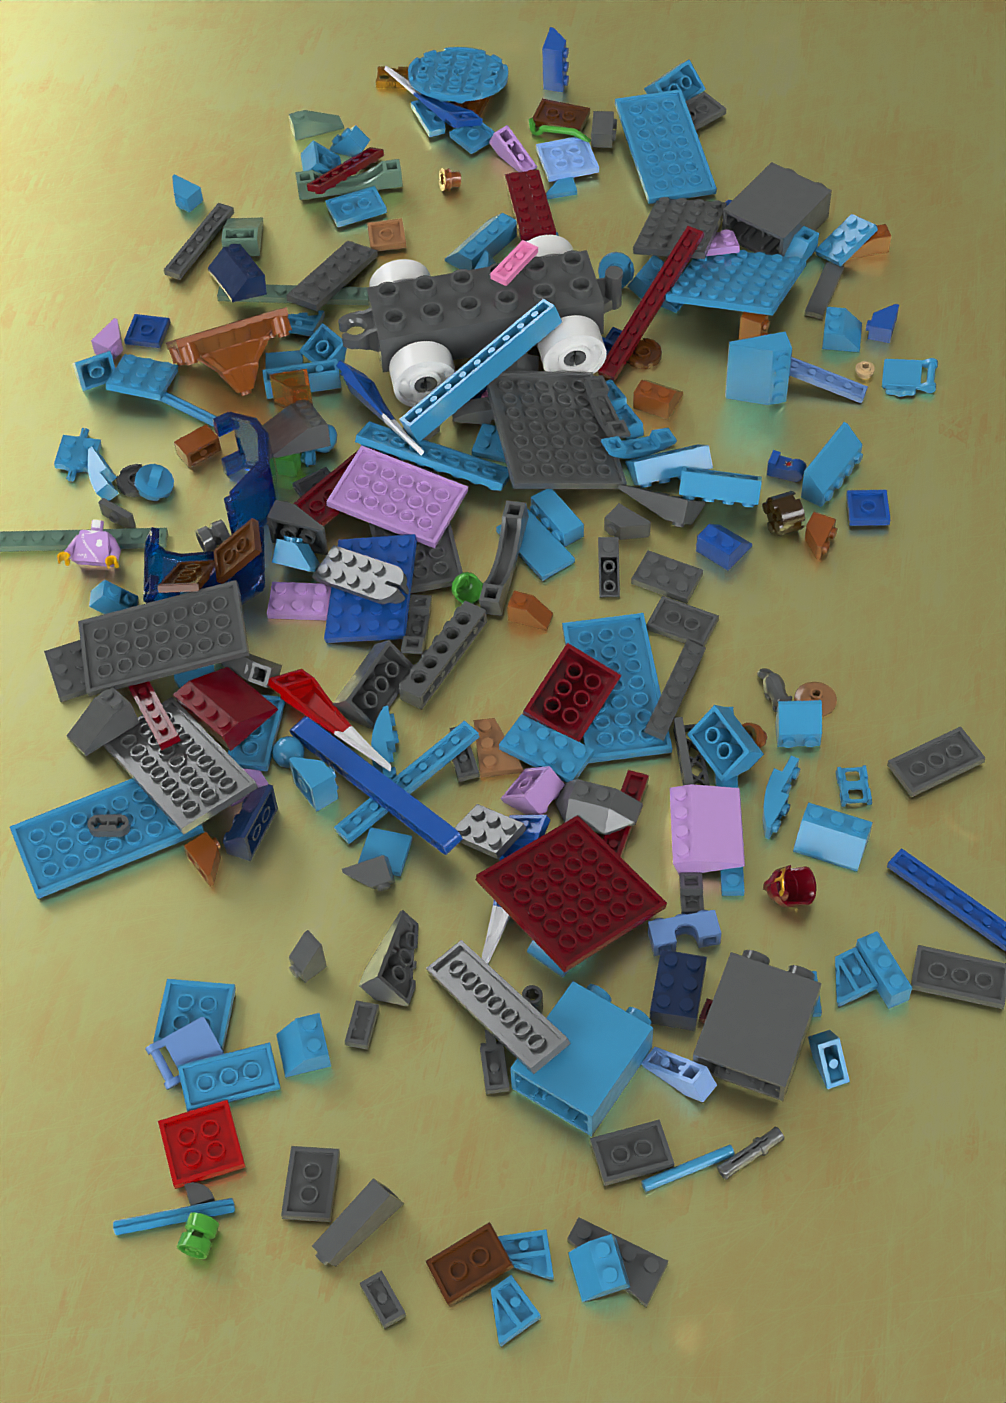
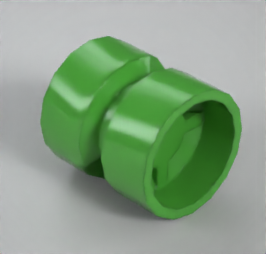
M195 1212L190 1213L185 1224L187 1232L181 1234L177 1249L191 1257L206 1259L212 1246L210 1240L215 1238L219 1223L207 1215Z

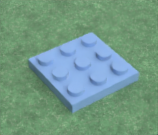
M577 137L536 144V151L549 182L568 177L575 178L599 173V165L589 142Z

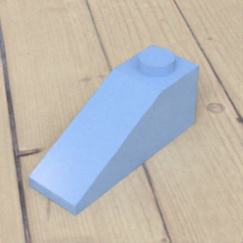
M656 1046L641 1063L644 1068L685 1096L702 1103L717 1086L707 1066Z

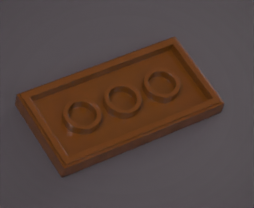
M214 560L178 562L158 585V593L199 591L215 572Z

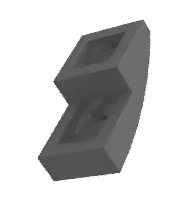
M702 872L679 873L681 914L688 915L704 910Z

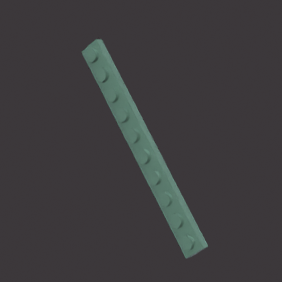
M266 284V295L237 302L292 303L287 301L286 295L297 285ZM219 286L218 301H231ZM343 287L326 304L369 306L367 287Z
M167 528L103 529V531L109 532L116 539L120 549L167 547ZM80 530L0 532V552L65 550L75 536L79 534Z

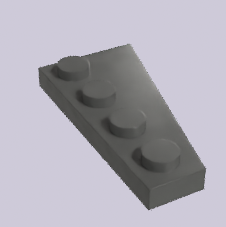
M578 1217L567 1238V1242L574 1248H577L588 1241L612 1233ZM612 1234L617 1239L631 1286L624 1290L635 1296L647 1308L668 1265V1260Z

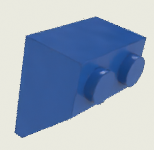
M708 524L697 536L696 552L729 571L752 547V543L722 525Z

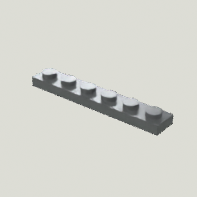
M218 203L165 267V275L181 280L222 229L227 219L231 218L234 214V208Z
M689 640L686 641L645 728V733L664 741L706 650L705 647Z

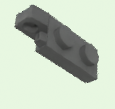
M470 745L452 759L459 782L480 777Z
M485 1030L486 1043H481L480 1053L486 1094L508 1092L510 1090L504 1046L499 1041H496L495 1037L488 1030Z

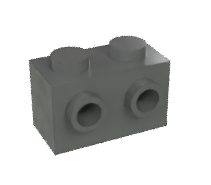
M593 111L591 147L612 148V141H616V130L613 129H617V119H614L613 111Z

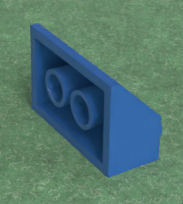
M550 27L542 48L543 90L563 92L565 86H568L569 76L566 73L569 68V62L566 61L569 48H566V40L553 27Z

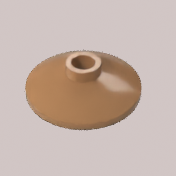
M808 682L801 685L796 690L794 701L821 700L822 717L830 714L835 709L837 697L833 689L821 682Z

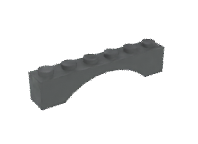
M506 501L495 561L487 580L483 583L479 598L480 607L485 609L486 614L502 616L529 518L527 505L524 502Z

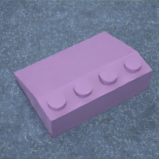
M694 784L670 788L673 865L678 874L706 873L745 866L740 789Z

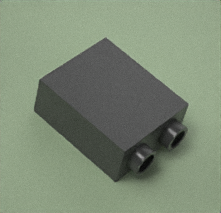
M771 162L723 209L722 230L733 231L739 245L754 253L780 254L784 257L794 235L803 226L816 231L829 217L832 190L822 183L813 182L798 175L792 169H785Z
M744 950L742 956L731 952L694 1050L693 1061L707 1066L711 1075L716 1078L783 1101L819 1000L821 983L814 981L815 974L804 967L790 965L787 971L770 966V959L760 952Z

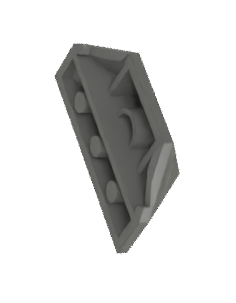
M579 779L564 783L565 786L561 789L559 797L555 802L564 823L578 815L595 833L603 835L611 834L627 826L636 825L643 807L641 802L616 788Z

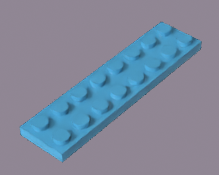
M370 421L356 435L355 442L362 446L377 449L383 454L395 455L401 460H410L419 466L433 468L437 472L451 474L455 478L469 480L473 484L487 486L494 491H501L510 479L508 469L505 466L424 439L419 443L414 440L424 450L421 456L391 428Z

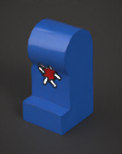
M773 450L768 461L767 476L792 482L801 481L807 468L806 463L800 459L780 456L781 452Z

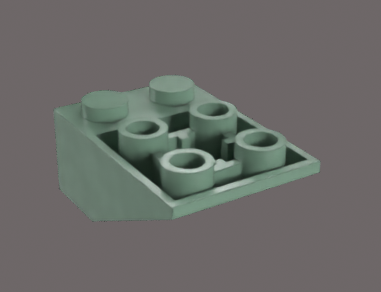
M263 217L228 218L222 231V247H228L231 244H241L249 256H260Z

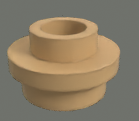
M863 361L856 365L855 371L858 377L868 379L873 375L875 367L872 363Z

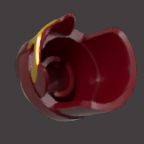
M791 865L776 869L770 878L764 882L763 890L767 891L769 898L780 906L793 907L811 904L816 897L817 886L814 874L809 867L791 868Z

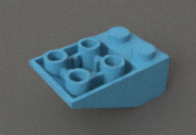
M653 255L627 287L642 299L664 262L659 257ZM665 299L661 307L677 313L683 304L667 302Z

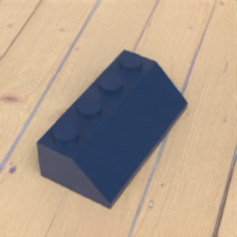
M231 244L228 247H223L208 267L210 274L232 302L267 294L265 274L241 244Z

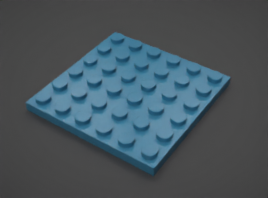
M740 250L739 253L706 256L705 259L693 258L672 289L666 294V301L773 316L806 267V259H800L797 256L783 257L780 254L767 255L763 252L751 253L746 250Z

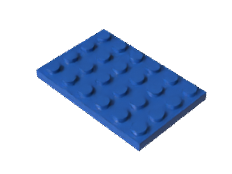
M415 534L338 540V547L400 567L407 577L406 585L409 588V594H404L400 589V592L405 597L403 602L398 604H379L331 587L324 635L326 643L403 639V636H406L417 546Z

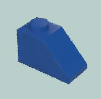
M899 304L891 305L873 313L872 319L868 320L866 325V331H869L868 339L890 343L897 320Z

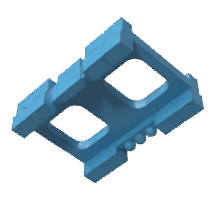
M866 765L854 768L837 767L836 779L837 784H839L841 807H846V804L853 803L872 805ZM856 771L859 773L860 780H846V772ZM861 790L863 798L850 799L848 791Z

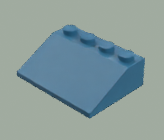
M786 332L729 342L726 399L763 405L786 402L792 346Z

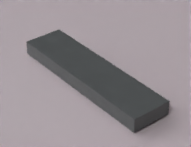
M826 262L805 309L806 316L823 319L843 273L844 266L840 267Z

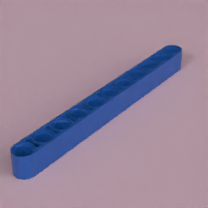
M304 716L289 730L291 735L301 741L305 748L331 766L336 772L444 855H447L463 840L460 833L449 823L309 717Z

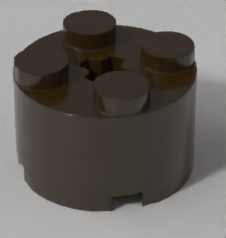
M794 491L769 497L762 504L763 511L767 514L769 521L767 527L771 534L775 533L781 536L804 528V525L801 526L802 521H805L804 509L800 499H795L793 496L796 494Z

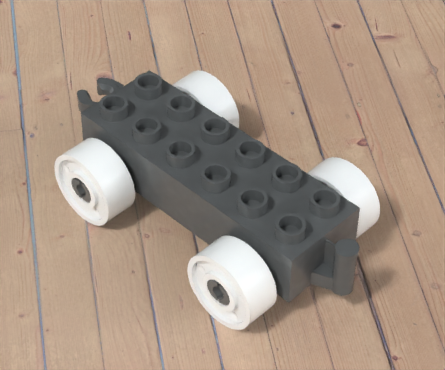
M542 235L527 241L538 247V253L507 286L492 280L490 273L500 263L492 264L490 267L472 270L459 269L449 274L430 276L428 269L417 261L409 259L394 260L381 266L372 275L369 287H367L369 308L342 316L338 320L340 332H346L342 334V342L345 348L378 352L383 372H390L395 396L401 403L414 407L456 372L453 360L474 357L542 299H545L555 305L562 323L534 345L538 346L544 370L548 372H593L594 374L601 368L606 359V348L601 336L604 334V314L620 308L622 304L623 270L617 266H610L606 269L604 278L596 279L587 250L575 251L565 238L557 235ZM352 327H362L364 329V332L358 335L347 333L348 329Z

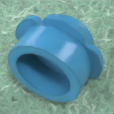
M315 450L302 452L301 461L305 463L306 467L315 465Z

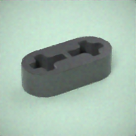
M121 814L94 815L87 823L88 829L94 837H122L127 835L131 829L128 818ZM119 823H123V825H121L120 828H117V826H119Z

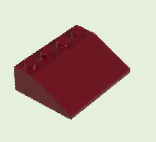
M567 643L522 714L580 742L622 675Z
M228 667L192 679L173 694L177 702L206 731L230 751L278 711L276 706Z

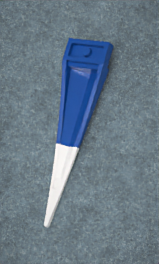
M385 65L384 70L451 127L481 126L483 119L472 110L457 106L448 101L440 102L438 99L421 94L411 86L407 79Z
M340 360L336 367L342 371L340 374L344 377L350 393L422 456L424 450L403 430L393 417L375 383L361 371Z
M510 815V818L524 823L527 830L500 857V860L545 835L550 823L549 817L547 815ZM495 900L481 957L487 964L510 918Z

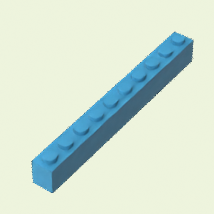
M542 299L404 414L399 420L407 434L419 443L560 325L562 320L555 305Z

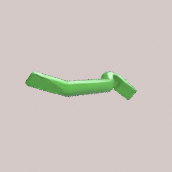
M533 118L529 119L530 132L535 136L548 132L573 135L583 141L591 142L590 138L575 128L542 125L537 130Z

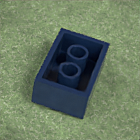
M661 949L650 1008L651 1024L696 1031L707 957Z

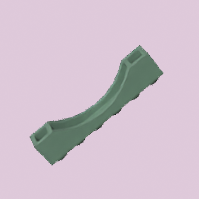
M399 159L381 161L366 172L348 177L347 180L326 190L324 194H315V192L307 190V184L323 174L314 170L295 172L299 200L344 195L375 186L377 190L403 187Z

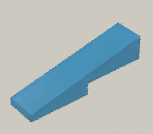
M611 379L607 380L606 383L609 388L607 395L619 420L625 421L631 434L625 440L644 436L643 422L628 406L627 398Z

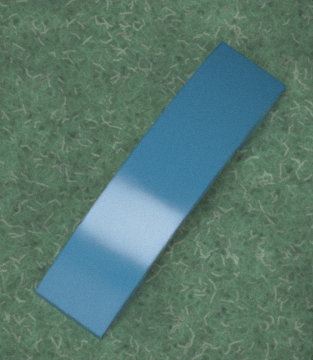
M669 428L652 430L650 436L621 441L619 436L601 439V443L609 455L623 459L649 456L665 450L677 442Z

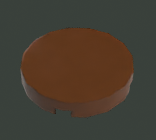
M643 338V340L639 341L627 363L638 369H648L656 366L662 356L660 345L655 340Z

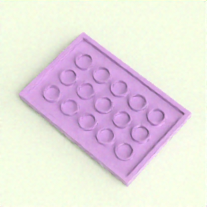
M361 445L329 496L327 506L399 535L415 534L417 542L435 548L467 494L468 486Z

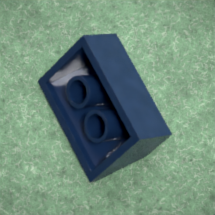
M268 784L252 791L248 797L244 798L240 813L235 815L232 828L229 832H226L223 838L227 854L251 861L278 810L273 785Z

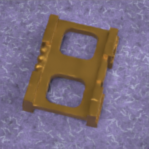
M378 66L376 88H386V86L405 88L384 70L385 66ZM408 67L391 68L399 75L406 76L405 79L408 80ZM382 75L389 76V79L386 81V79H379V77Z

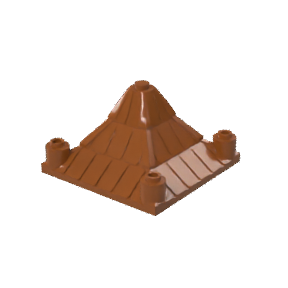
M287 307L166 342L173 364L177 363L178 366L186 364L188 366L199 361L218 372L219 376L236 394L240 393L241 396L251 394V389L255 388L259 366L258 361L269 339L276 337L277 334L278 338L290 335L289 331L292 328L288 318Z

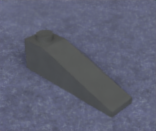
M629 485L618 486V489L663 519L672 521V525L677 527H684V524L692 525L705 506V502L700 500L684 499L682 496H670L667 493L653 492L652 490Z
M404 910L399 912L365 968L359 987L374 1000L408 1006L416 985V980H413V970L416 969L417 961H414V949L417 948L418 923Z

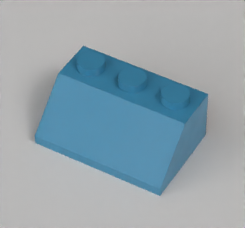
M690 60L677 65L644 88L647 94L681 89L685 102L705 90Z
M714 705L687 734L722 782L749 770L764 755L728 707Z
M808 802L793 852L857 872L870 837L873 822Z

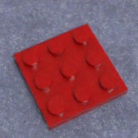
M228 1100L158 1121L175 1189L184 1187V1184L197 1183L245 1168Z

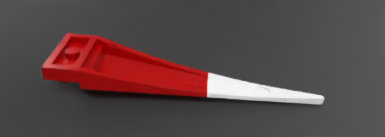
M298 669L269 678L268 686L280 694L283 701L388 771H391V765L352 727L337 707L333 705V702L313 676L303 669Z

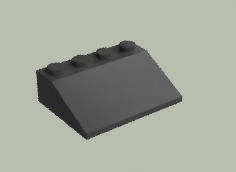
M298 400L294 404H290L256 430L257 435L274 458L331 446L328 424L307 400Z

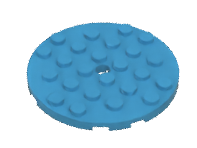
M467 47L444 48V51L436 52V50L424 53L422 58H415L408 68V80L415 90L428 97L438 99L440 102L455 101L456 103H464L465 101L479 100L492 96L502 90L508 82V67L502 63L501 58L494 54L489 56L484 50Z

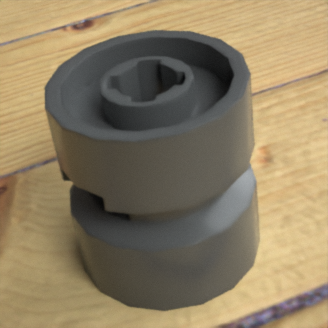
M221 519L211 523L209 528L204 526L195 530L197 540L205 554L216 549L217 545L222 544L230 537L229 531Z

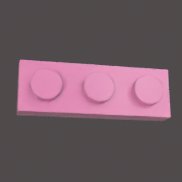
M522 240L490 273L491 279L507 286L537 255L538 247Z

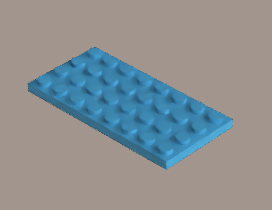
M681 89L615 99V107L648 204L655 203L661 197L686 199L716 194L717 188Z
M644 613L562 623L565 645L567 643L571 644L622 675L583 736L584 745L595 751V755L589 763L672 753L669 730L664 741L644 732L661 696Z
M133 778L10 826L37 899L204 833L203 827L200 824L183 835ZM121 814L128 818L131 829L127 835L122 837H94L91 835L87 823L94 815ZM119 823V826H117V828H120L121 825H123V823Z

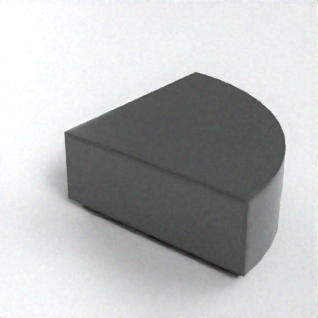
M194 1182L184 1184L190 1206L215 1201L212 1192L203 1184Z

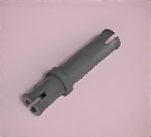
M775 1126L762 1137L754 1138L753 1143L721 1165H718V1172L723 1179L727 1180L759 1156L768 1154L769 1149L784 1140V1135Z

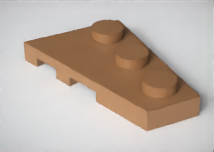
M495 718L473 720L474 729L480 736L476 740L480 778L522 773L523 767L519 760L499 750V744L505 736Z

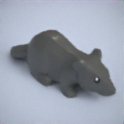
M762 668L757 672V676L763 679L766 700H771L774 712H777L779 701H792V696L787 695L785 683L779 674L766 668Z

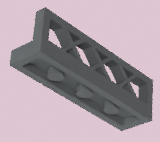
M683 717L674 718L673 731L682 784L696 785L699 783L700 785L710 786L705 758L693 742L686 738L685 732H690L696 724L684 725ZM691 747L699 752L695 758L689 756L688 750ZM694 765L702 769L698 776L692 773L691 768Z

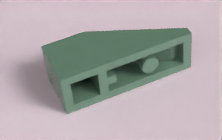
M308 110L289 114L290 127L295 141L344 129L339 115Z

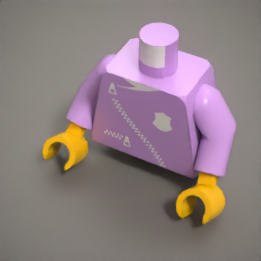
M92 520L91 530H80L79 534L75 536L65 551L57 554L58 564L65 560L66 566L70 565V559L72 558V561L79 565L105 566L108 569L115 565V568H119L118 560L121 549L116 539L109 532L103 531L104 521Z

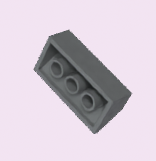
M390 640L375 644L333 705L347 719L369 729H374L382 708L388 706L389 709L400 693L398 689L400 682L410 674L413 664Z

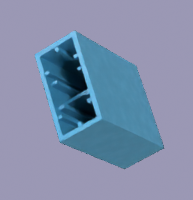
M573 981L547 1016V1019L568 1038L570 1045L535 1074L516 1059L510 1068L511 1085L515 1091L592 1137L640 1067L642 1061L651 1051L653 1027L650 1026V1018L641 1010L628 1007L624 1011L611 1003L610 995L601 987L589 984L587 988H584Z

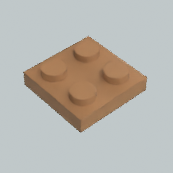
M402 218L367 223L370 247L372 249L385 251L406 248Z

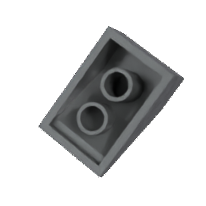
M275 500L267 516L272 543L276 544V540L284 539V536L298 537L303 539L302 543L309 544L314 553L327 555L328 547L325 528L295 504Z
M111 687L93 699L67 734V738L87 756L140 722L131 703Z

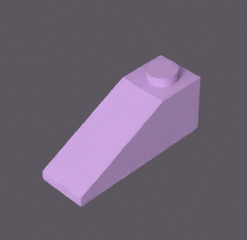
M508 125L494 132L489 143L500 158L518 172L535 170L537 168V165Z

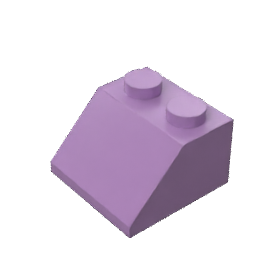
M550 766L526 768L501 797V800L525 815H543L548 810V805L559 797L560 791L565 784Z

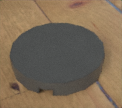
M142 464L129 465L120 471L119 476L117 475V487L122 494L128 497H140L134 482L136 473L143 467Z

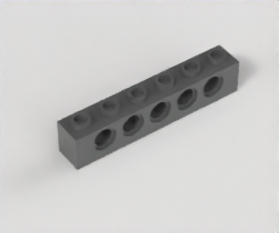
M464 601L460 607L456 608L451 620L444 624L443 630L434 637L429 649L422 653L421 659L412 666L407 678L400 682L398 689L402 701L421 710L487 623L485 609L468 601Z

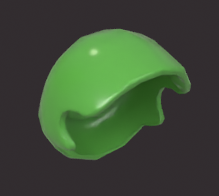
M463 572L456 576L452 582V593L460 603L463 604L464 601H468L474 604L480 598L483 583L475 574Z

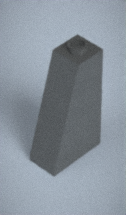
M373 1178L312 1245L317 1251L315 1256L324 1265L329 1263L336 1267L404 1203L387 1186Z

